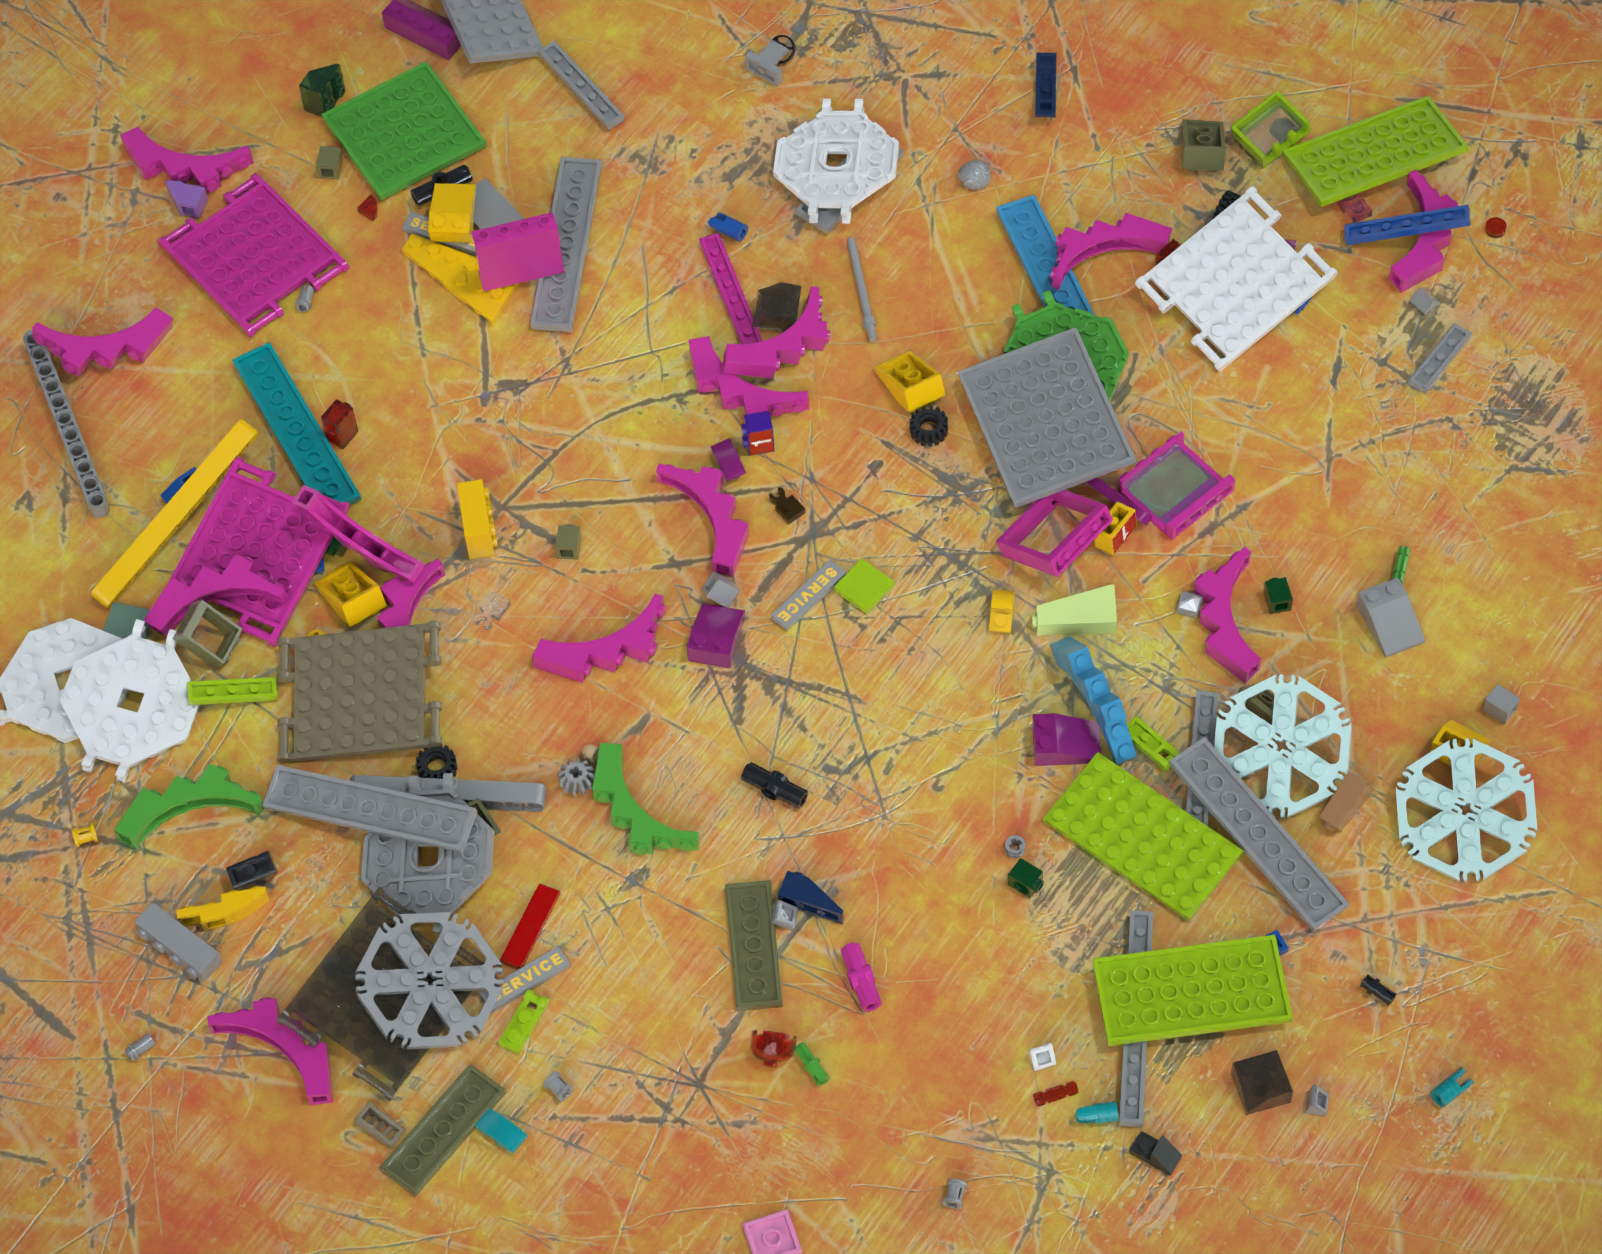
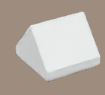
M1052 1043L1029 1049L1028 1051L1034 1071L1057 1064Z

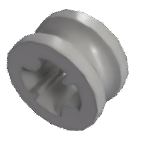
M1017 835L1007 838L1005 842L1006 854L1011 858L1023 856L1025 853L1024 839ZM1016 843V846L1019 844V850L1011 849V844Z

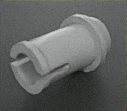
M306 285L301 287L300 296L295 301L296 308L300 312H307L312 306L311 299L314 294V288L310 285L307 286L306 291Z
M147 1033L132 1045L128 1044L124 1051L131 1061L139 1060L140 1055L156 1044Z

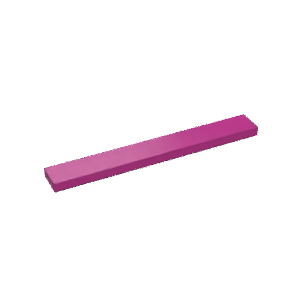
M719 233L699 238L700 246L740 344L763 341Z

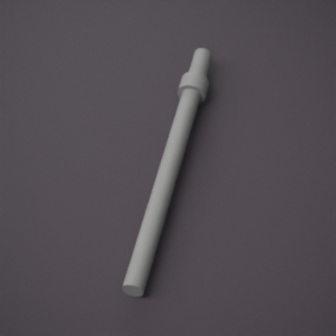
M854 238L847 239V244L864 315L863 325L867 330L869 341L875 342L877 340L875 331L876 321L871 313L856 242Z

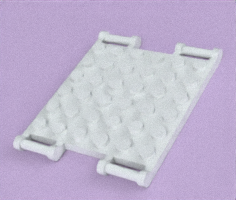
M1254 186L1250 187L1239 199L1135 282V285L1142 289L1159 306L1158 309L1163 314L1175 305L1200 330L1201 333L1195 335L1190 342L1194 347H1198L1215 364L1214 367L1218 372L1231 364L1338 274L1335 268H1331L1314 251V247L1310 243L1306 244L1297 253L1271 227L1281 218L1282 214L1278 210L1275 211L1258 194V190ZM1252 199L1269 218L1264 220L1248 201ZM1308 256L1325 275L1321 278L1304 258ZM1152 281L1169 299L1165 301L1148 283ZM1208 339L1225 358L1221 359L1204 340Z

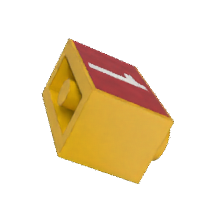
M1118 501L1109 511L1113 521L1094 539L1095 547L1111 555L1116 553L1137 527L1135 509Z

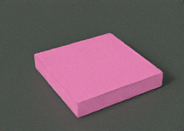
M788 1209L742 1223L752 1254H803Z

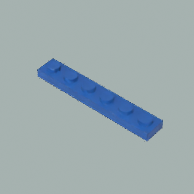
M1469 205L1345 224V242L1348 246L1471 226Z

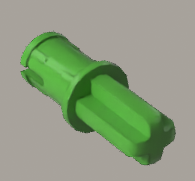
M804 1042L797 1045L795 1051L805 1065L804 1070L809 1072L818 1087L827 1083L830 1077L819 1063L820 1059L814 1057Z

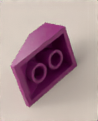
M703 603L687 645L688 661L731 668L745 610Z
M1056 713L1033 714L1032 732L1035 766L1088 764L1097 752L1101 754L1100 731L1096 721Z

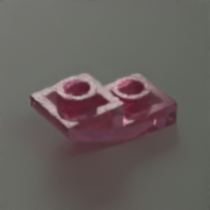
M1359 194L1336 202L1343 213L1346 212L1353 223L1372 216L1371 208Z

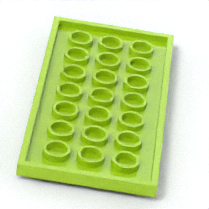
M1428 95L1284 149L1283 157L1319 206L1323 207L1408 175L1414 170L1419 171L1468 152V145Z
M1099 752L1096 753L1043 818L1046 824L1188 922L1243 855L1242 849Z
M1275 935L1093 958L1092 961L1108 1046L1289 1023L1293 1020Z

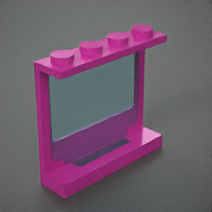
M1181 431L1176 436H1171L1161 448L1154 449L1147 459L1139 461L1129 473L1125 472L1119 479L1118 492L1153 517L1151 522L1173 540L1230 495L1235 488V479L1230 474L1224 479L1184 444V433Z

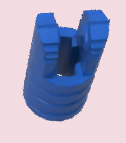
M718 212L715 217L710 218L708 221L710 227L739 242L745 238L748 232V225L721 212Z

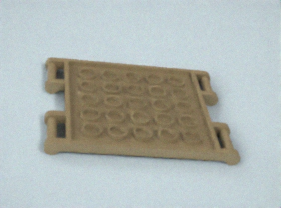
M430 621L424 624L298 638H279L280 672L278 673V681H295L294 718L282 717L277 720V726L280 728V745L277 761L279 763H292L441 746L442 737H440L439 712L442 710V703L431 701L426 704L425 667L439 666L441 664V656H439V631L441 630V623L439 621ZM425 633H430V656L425 657ZM289 648H295V672H289ZM426 713H431V737L426 738ZM289 728H294V753H288Z

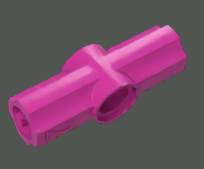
M852 942L846 944L840 950L848 970L847 976L851 988L856 991L862 1010L874 1011L882 1005L875 986V978L871 966L866 963L859 943Z

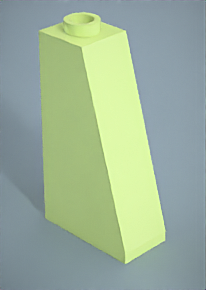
M1115 585L1103 586L1037 605L1036 614H1032V626L1037 627V636L1116 633Z

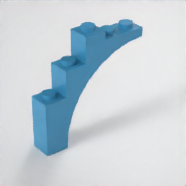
M1070 636L1050 644L1056 664L1072 679L1094 714L1114 763L1118 765L1136 757L1137 754L1125 721L1127 717L1121 699L1110 692L1104 672L1094 667L1088 646Z

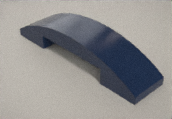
M1036 52L1035 117H1056L1057 53Z

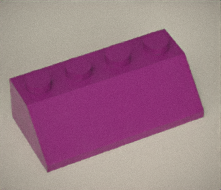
M392 0L382 11L384 28L447 60H450L461 47L450 20L411 0Z

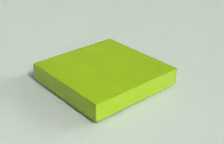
M861 558L834 586V591L868 614L895 586V581Z

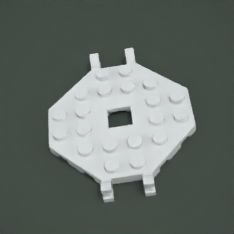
M823 99L822 111L816 114L815 119L809 123L804 122L793 130L794 133L787 138L782 137L777 141L773 169L774 177L809 207V223H818V208H841L842 223L850 224L851 208L896 178L899 141L894 137L891 138L880 125L868 119L864 113L863 99H855L854 111H833L831 99ZM847 154L846 164L839 167L826 165L827 155Z
M72 618L28 632L0 677V693H2L7 708L5 711L0 710V726L8 722L21 723L30 727L31 730L43 735L53 736L63 743L79 739L60 704L64 689L59 690L55 677L61 672L72 669L75 661L123 638ZM128 689L122 692L117 707L121 708L127 698Z
M138 619L135 621L132 635L74 662L60 699V704L86 752L81 764L83 766L82 770L91 773L96 758L119 765L115 774L117 776L116 781L123 783L127 779L130 768L138 765L139 762L166 752V749L177 744L180 745L187 742L200 705H188L187 682L191 681L175 651L177 642L172 638L176 631L169 630L165 645L143 639L142 636L146 629V626H144L145 621ZM128 689L144 694L138 712L117 707L124 690Z

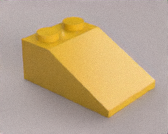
M435 183L428 225V234L431 242L472 243L471 231H473L476 184Z
M907 351L874 367L875 372L896 401L908 412L916 411V409L945 396L941 374L912 351Z
M350 561L314 581V585L339 618L349 627L359 624L363 619L378 613L387 606L379 585Z

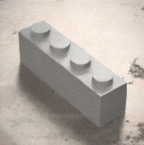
M152 903L134 921L137 927L136 933L143 940L149 939L153 942V946L157 951L162 954L164 952L167 953L175 965L184 966L186 972L194 979L198 977L205 982L223 963L219 952L155 903Z

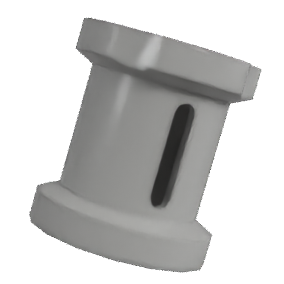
M555 1071L547 1077L543 1086L546 1089H550L557 1096V1100L562 1102L572 1094L574 1087L571 1084L568 1085L560 1077L561 1074Z
M948 1179L946 1183L948 1189L942 1204L948 1208L961 1209L963 1206V1202H961L963 1193L968 1185L959 1179Z

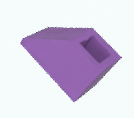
M166 180L165 183L169 196L180 215L200 219L208 202L205 188L199 185L185 184L181 181Z

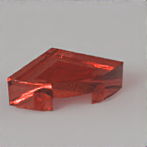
M371 194L357 207L358 212L371 221L376 219L378 205L376 199Z

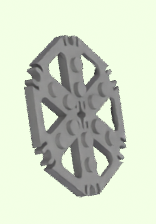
M452 912L399 914L398 918L394 916L392 921L395 927L390 928L384 922L382 925L383 932L379 926L356 970L355 981H363L365 984L364 986L356 987L358 999L386 1040L391 1031L393 1033L391 1034L390 1042L393 1043L396 1037L403 1039L402 1048L406 1046L408 1040H411V1043L407 1049L461 1047L462 1044H467V1039L464 1035L470 1033L474 1039L477 1037V1031L480 1035L503 990V987L500 986L504 984V980H497L494 976L503 973V968H500L502 967L501 962L473 922L468 930L466 929L469 923L468 919L462 925L456 923L458 914H454L451 921H448ZM415 923H439L442 926V932L429 957L410 930V927ZM465 939H472L486 959L485 963L479 966L450 967ZM388 942L406 969L375 970L371 962L380 945ZM427 975H431V978L437 981H433L432 985H428V982L423 980L427 978ZM486 990L488 998L480 1014L472 1017L466 1012L453 992ZM409 994L398 1017L393 1021L387 1020L374 1002L375 995ZM430 1004L449 1029L448 1035L422 1037L418 1034L417 1030Z

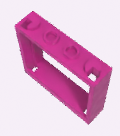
M1063 490L1036 500L996 540V543L1003 557L1058 577L1113 519L1105 504ZM1058 505L1087 515L1049 555L1020 545Z

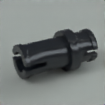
M1367 974L1360 986L1366 989L1369 995H1375L1389 1006L1397 996V993L1381 984V980L1378 978L1374 979Z

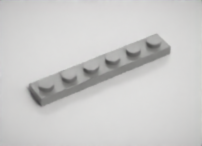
M555 41L538 50V54L608 131L625 121L624 115Z

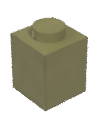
M320 146L316 163L319 178L339 180L343 162L340 148Z
M571 524L565 526L558 525L555 545L557 558L578 560L581 545L580 526Z

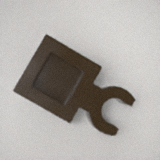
M778 488L779 497L773 496L772 493L769 494L770 502L776 505L775 511L788 525L806 513L805 508L793 495L788 498L785 496L783 488Z

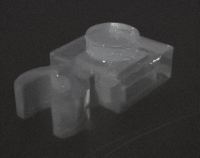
M491 591L480 606L482 613L476 615L475 625L478 626L481 621H486L484 629L486 631L489 630L492 626V619L500 620L511 605L510 600Z

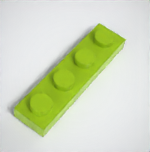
M275 677L187 682L188 705L277 701L278 697Z

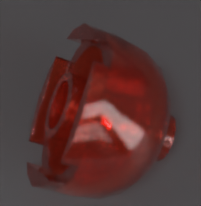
M757 1030L751 1031V1051L758 1060L764 1061L763 1066L777 1068L778 1063H785L794 1055L797 1036L789 1039V1034L763 1031V1034L757 1035Z

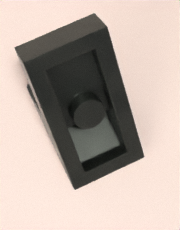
M1143 1131L1139 1133L1129 1150L1130 1154L1170 1176L1182 1158V1154L1163 1135L1160 1140H1157Z

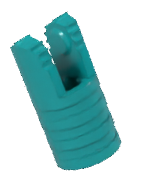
M1462 1066L1430 1091L1431 1097L1440 1107H1446L1474 1084L1472 1079L1464 1081L1462 1085L1457 1083L1456 1079L1466 1072Z
M1116 1101L1093 1103L1092 1106L1078 1108L1074 1119H1076L1077 1123L1082 1124L1118 1122Z

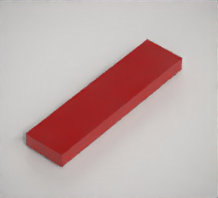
M539 883L500 959L501 963L517 969L524 967L560 896L559 890Z

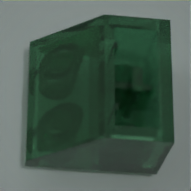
M337 63L309 71L299 85L304 110L322 117L321 114L335 107L336 102L339 98L343 97L346 90L341 67Z

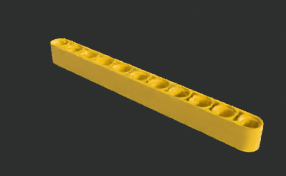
M240 419L95 586L91 596L107 609L110 608L113 602H116L228 472L235 458H240L254 442L259 431L245 420Z

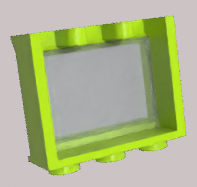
M1276 91L1273 95H1268L1260 105L1253 107L1246 116L1236 120L1231 127L1232 138H1235L1263 168L1281 156L1284 149L1292 147L1311 132L1310 121L1279 91Z

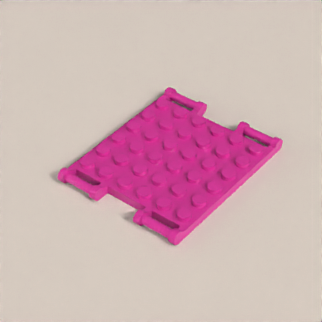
M257 173L251 175L249 180L233 191L223 194V198L228 205L198 225L190 217L185 220V224L166 237L162 236L157 240L159 246L166 250L250 338L276 317L280 318L284 315L277 302L298 287L308 282L314 288V291L317 292L327 281L340 272H345L349 269L347 262ZM334 262L337 264L335 267L327 271L319 278L316 279L314 277ZM268 308L272 310L252 325L248 323Z
M236 457L171 578L173 577L178 581L184 579L192 584L203 566L210 569L215 567L224 572L235 554L241 557L244 555L249 556L255 561L254 565L259 570L258 572L268 578L267 581L272 584L276 581L286 588L285 592L289 596L287 602L283 604L271 598L257 595H234L219 598L212 602L242 615L237 624L243 628L241 633L246 632L267 641L273 647H277L278 639L281 638L285 627L334 536L317 528L292 503L295 497L269 487L275 480V472L262 470L244 462V459ZM243 470L262 478V481L259 483L238 474V472ZM324 496L344 514L349 512V503L339 502ZM253 619L274 628L272 634L249 625L250 620Z

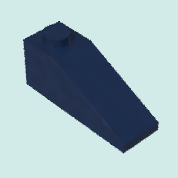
M787 871L778 892V900L794 905L800 911L843 924L844 911L824 891L803 873Z

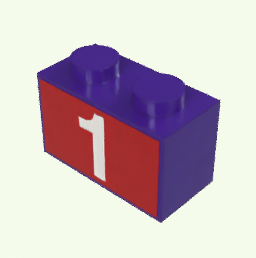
M769 411L744 415V424H741L743 447L748 448L749 456L774 452L773 426Z

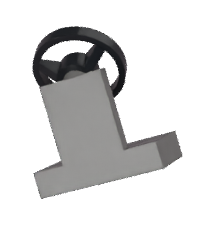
M778 35L771 40L759 55L749 51L745 55L746 69L778 87L783 82L782 69L776 66V64L787 63L794 57L796 51L794 41L789 36ZM785 37L789 39L792 47H787L778 38ZM788 50H792L789 58L780 61L788 53Z

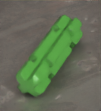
M1400 546L1398 549L1392 579L1398 577L1401 584H1403L1410 554V548Z

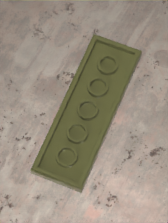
M770 880L725 884L737 1011L783 1007L775 924L771 923L773 903Z
M469 1064L379 1167L380 1171L416 1197L475 1130V1124L489 1108L493 1109L506 1094V1089Z

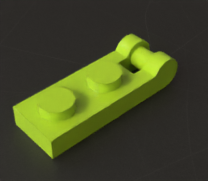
M1135 716L1127 723L1133 745L1155 762L1161 771L1167 772L1171 768L1169 765L1170 760L1179 755V751L1138 716ZM1165 752L1168 756L1164 758L1161 754Z
M528 989L523 1001L498 1041L499 1046L520 1055L547 1009L550 998L546 996L540 997L536 995L535 991ZM532 1003L537 1005L535 1010L529 1008Z

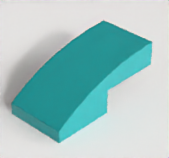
M490 1108L475 1124L478 1131L494 1139L498 1146L511 1153H514L528 1137L519 1127Z

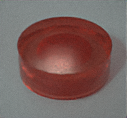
M1498 217L1490 218L1486 222V234L1491 238L1504 236L1507 228L1506 222Z

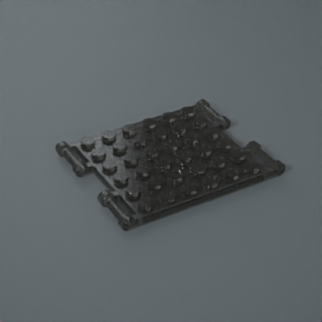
M379 887L284 1009L276 1022L282 1026L286 1025L309 1041V1045L313 1048L319 1044L324 1035L330 1037L362 1060L352 1075L357 1079L360 1077L385 1095L384 1098L391 1101L430 1048L407 1049L411 1040H408L406 1046L402 1048L403 1039L401 1037H396L393 1043L390 1042L392 1031L386 1040L357 997L356 987L364 986L365 984L363 981H355V976L357 975L355 973L379 926L383 932L382 925L384 922L390 928L395 927L392 921L394 916L376 903L381 901L398 914H417L414 910H408L385 894V890ZM410 928L412 934L429 957L435 944ZM388 942L380 945L371 962L375 970L406 969ZM460 946L457 955L472 966H479L485 963ZM455 958L450 967L465 966ZM427 975V978L423 981L428 982V985H432L433 981L437 980L432 979L431 975ZM455 991L453 993L463 1005L472 991ZM409 994L375 995L374 1002L384 1017L389 1021H393L398 1017ZM431 1004L417 1030L418 1034L422 1037L439 1036L446 1027ZM294 1012L317 1028L318 1031L313 1034L293 1020L290 1015ZM370 1065L394 1082V1084L390 1088L366 1071V1067Z

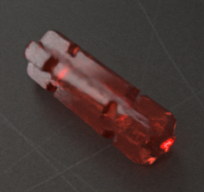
M1070 1081L1065 1086L1061 1084L1045 1089V1092H1036L1033 1094L1034 1103L1036 1106H1042L1047 1101L1051 1103L1066 1098V1095H1075L1078 1093V1086L1075 1081Z

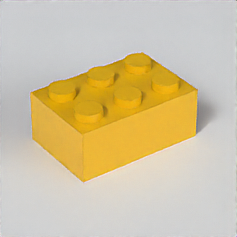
M482 479L457 483L469 560L495 556L494 547H498L488 487L483 486Z

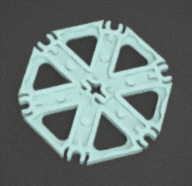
M1276 674L1229 697L1237 704L1234 705L1231 701H1226L1225 703L1231 707L1230 712L1224 713L1221 710L1219 711L1220 715L1226 718V720L1220 719L1217 716L1214 748L1241 779L1269 766L1267 793L1263 799L1259 800L1266 808L1269 807L1268 810L1272 815L1275 809H1280L1281 818H1285V809L1288 808L1287 817L1289 818L1334 795L1328 788L1331 787L1332 790L1336 791L1338 787L1334 786L1335 780L1340 779L1343 781L1345 778L1339 772L1346 775L1349 772L1352 724L1343 727V725L1351 722L1349 718L1344 720L1339 718L1340 714L1346 711L1345 708L1340 707L1335 711L1337 707L1343 705L1300 676H1298V684L1295 685L1297 681L1295 675L1291 676L1289 683H1284V675L1280 674L1279 683L1277 684ZM1265 690L1273 691L1272 725L1249 711L1245 707L1246 700ZM1307 692L1325 704L1323 713L1296 726L1299 693ZM1230 727H1234L1258 743V745L1231 758L1226 757L1223 753L1225 731ZM1335 733L1341 737L1339 761L1335 764L1328 763L1306 748ZM1274 739L1275 741L1283 743L1284 740L1287 741L1286 746L1292 752H1289L1288 750L1285 751L1284 749L1278 751L1279 747L1272 740ZM1292 767L1319 785L1316 793L1298 802L1290 799Z
M1465 738L1464 747H1459L1457 740L1453 739V749L1450 748V740L1417 760L1406 768V771H1410L1413 775L1404 771L1402 773V776L1409 780L1408 783H1397V786L1405 791L1396 788L1399 841L1404 837H1409L1403 839L1401 845L1412 844L1414 847L1408 851V855L1413 856V860L1459 882L1460 872L1463 873L1464 882H1467V875L1469 873L1475 874L1476 882L1480 880V871L1483 874V880L1490 877L1528 852L1526 849H1530L1531 844L1525 842L1524 838L1527 836L1536 837V833L1528 829L1537 832L1534 782L1532 779L1530 782L1524 783L1530 780L1531 774L1521 776L1519 772L1524 769V764L1513 768L1516 764L1520 763V760L1473 738L1472 748L1468 738ZM1477 754H1484L1503 763L1504 771L1476 789L1474 758ZM1442 756L1449 757L1452 768L1453 790L1424 777L1422 774L1423 768ZM1517 791L1525 794L1527 817L1523 821H1517L1491 809ZM1409 798H1414L1441 812L1420 826L1412 828L1407 823L1406 802ZM1470 805V810L1473 813L1463 815L1460 807ZM1479 830L1509 843L1511 849L1492 863H1485L1481 857ZM1456 831L1458 862L1455 865H1448L1429 855L1428 849Z

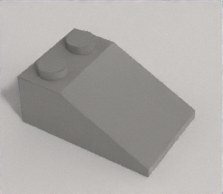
M1398 577L1358 592L1356 607L1385 658L1425 643L1424 635L1409 596Z

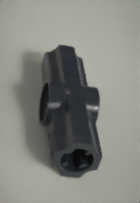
M461 165L447 173H435L431 181L410 190L415 204L421 206L432 201L435 183L466 184L473 181L468 167Z
M752 762L747 763L743 769L741 780L760 789L767 798L771 800L780 799L797 809L805 804L809 795L808 791L790 782L781 772L775 770L770 772Z

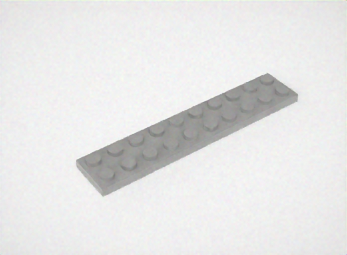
M561 157L551 212L554 214L558 228L564 272L539 278L530 324L531 329L562 332L573 331L602 160Z
M1205 737L1170 760L1169 765L1313 933L1349 907L1350 904Z
M280 765L276 766L262 804L268 810L462 853L478 812L473 807Z

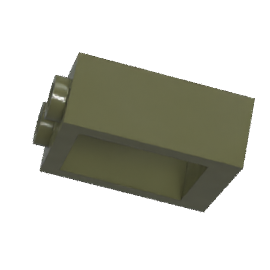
M201 599L191 603L172 639L215 668L225 665L231 657L230 652L240 641L241 637L239 635L243 628ZM201 617L226 634L216 654L191 638Z

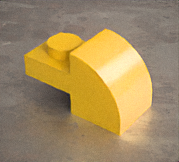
M993 589L989 632L1011 634L1015 591Z

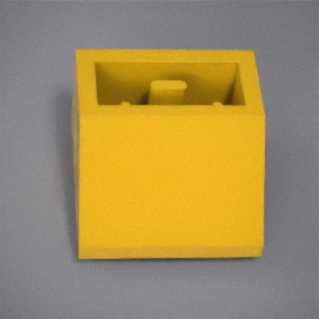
M1450 720L1442 726L1432 742L1431 751L1450 740V748L1453 749V739L1457 740L1459 747H1464L1465 738H1468L1471 748L1473 747L1472 738L1486 745H1489L1491 740ZM1483 754L1475 756L1474 766L1477 765ZM1442 756L1438 758V760L1451 766L1449 757Z

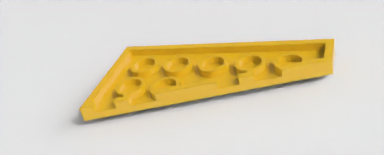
M415 234L410 235L402 248L404 255L419 267L427 270L431 277L438 279L446 289L462 302L470 305L478 315L485 317L492 326L519 285L518 283L483 291L478 273L477 258L439 243L431 242V240Z

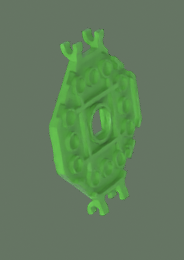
M1050 290L1042 293L1046 307L1028 315L1024 314L1019 303L1011 306L1016 323L1012 336L1009 337L1004 349V354L1076 327L1109 401L1111 400L1129 358V352L1111 318L1104 316L1101 318L1092 315L1091 312L1064 307L1063 304L1055 302Z

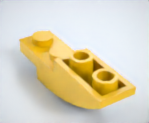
M253 886L241 891L230 890L227 893L221 894V902H208L201 906H185L182 909H177V919L185 927L202 924L204 932L219 929L238 922L260 909L269 901V895L266 886Z

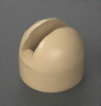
M591 744L586 745L582 750L583 759L594 764L598 759L599 747Z

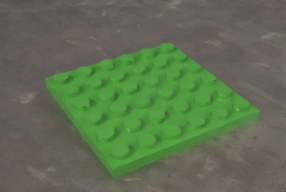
M427 61L321 114L325 124L380 200L487 147L484 138Z

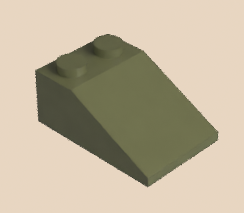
M1182 119V168L1189 171H1224L1226 144L1223 122Z

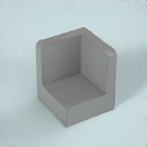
M713 571L702 587L706 597L727 608L739 592L738 587L733 581Z
M1497 685L1485 699L1483 711L1506 724L1518 709L1520 698L1502 686Z

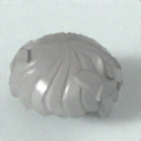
M972 160L960 167L958 178L964 188L980 190L989 184L991 171L989 166L982 160Z

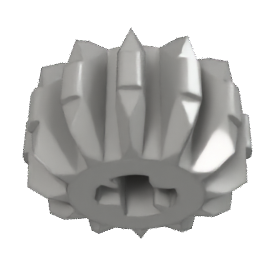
M577 758L576 762L572 763L568 759V765L561 764V771L558 772L559 786L564 788L566 794L573 791L575 797L578 792L585 796V789L592 790L594 768L589 766L587 760L581 763L580 759Z

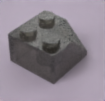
M780 282L757 290L752 326L785 332L797 321L801 286Z
M1277 1050L1232 1063L1231 1076L1246 1115L1291 1103L1293 1090Z

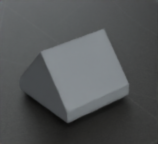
M1418 288L1410 300V303L1424 315L1440 304L1435 297L1423 288Z
M1313 1085L1308 1091L1305 1113L1326 1116L1329 1094L1319 1086Z

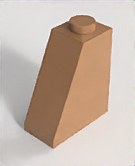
M1348 772L1319 816L1324 820L1322 825L1331 831H1334L1335 828L1342 831L1374 789L1365 781Z

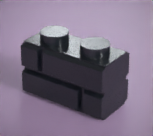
M270 851L226 867L234 889L278 872Z

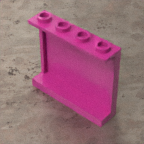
M553 212L471 231L483 291L564 272L559 233Z

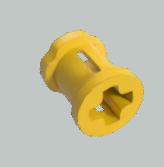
M94 822L82 828H71L76 847H80L81 844L93 840L95 842L99 841Z

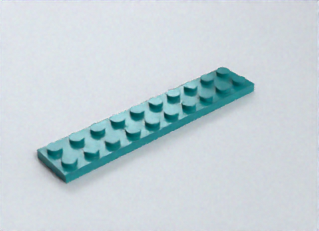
M268 342L232 359L233 365L302 483L307 487L318 490L322 495L339 502L344 501L351 505L362 500L360 493L271 343Z

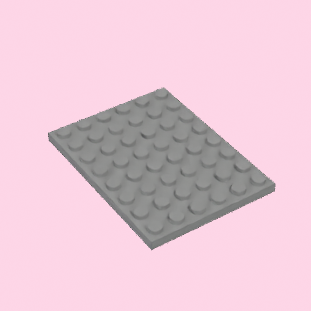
M1076 327L958 371L960 381L1015 508L1136 463V458Z

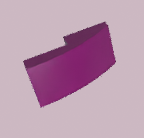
M730 438L710 446L727 482L746 474Z

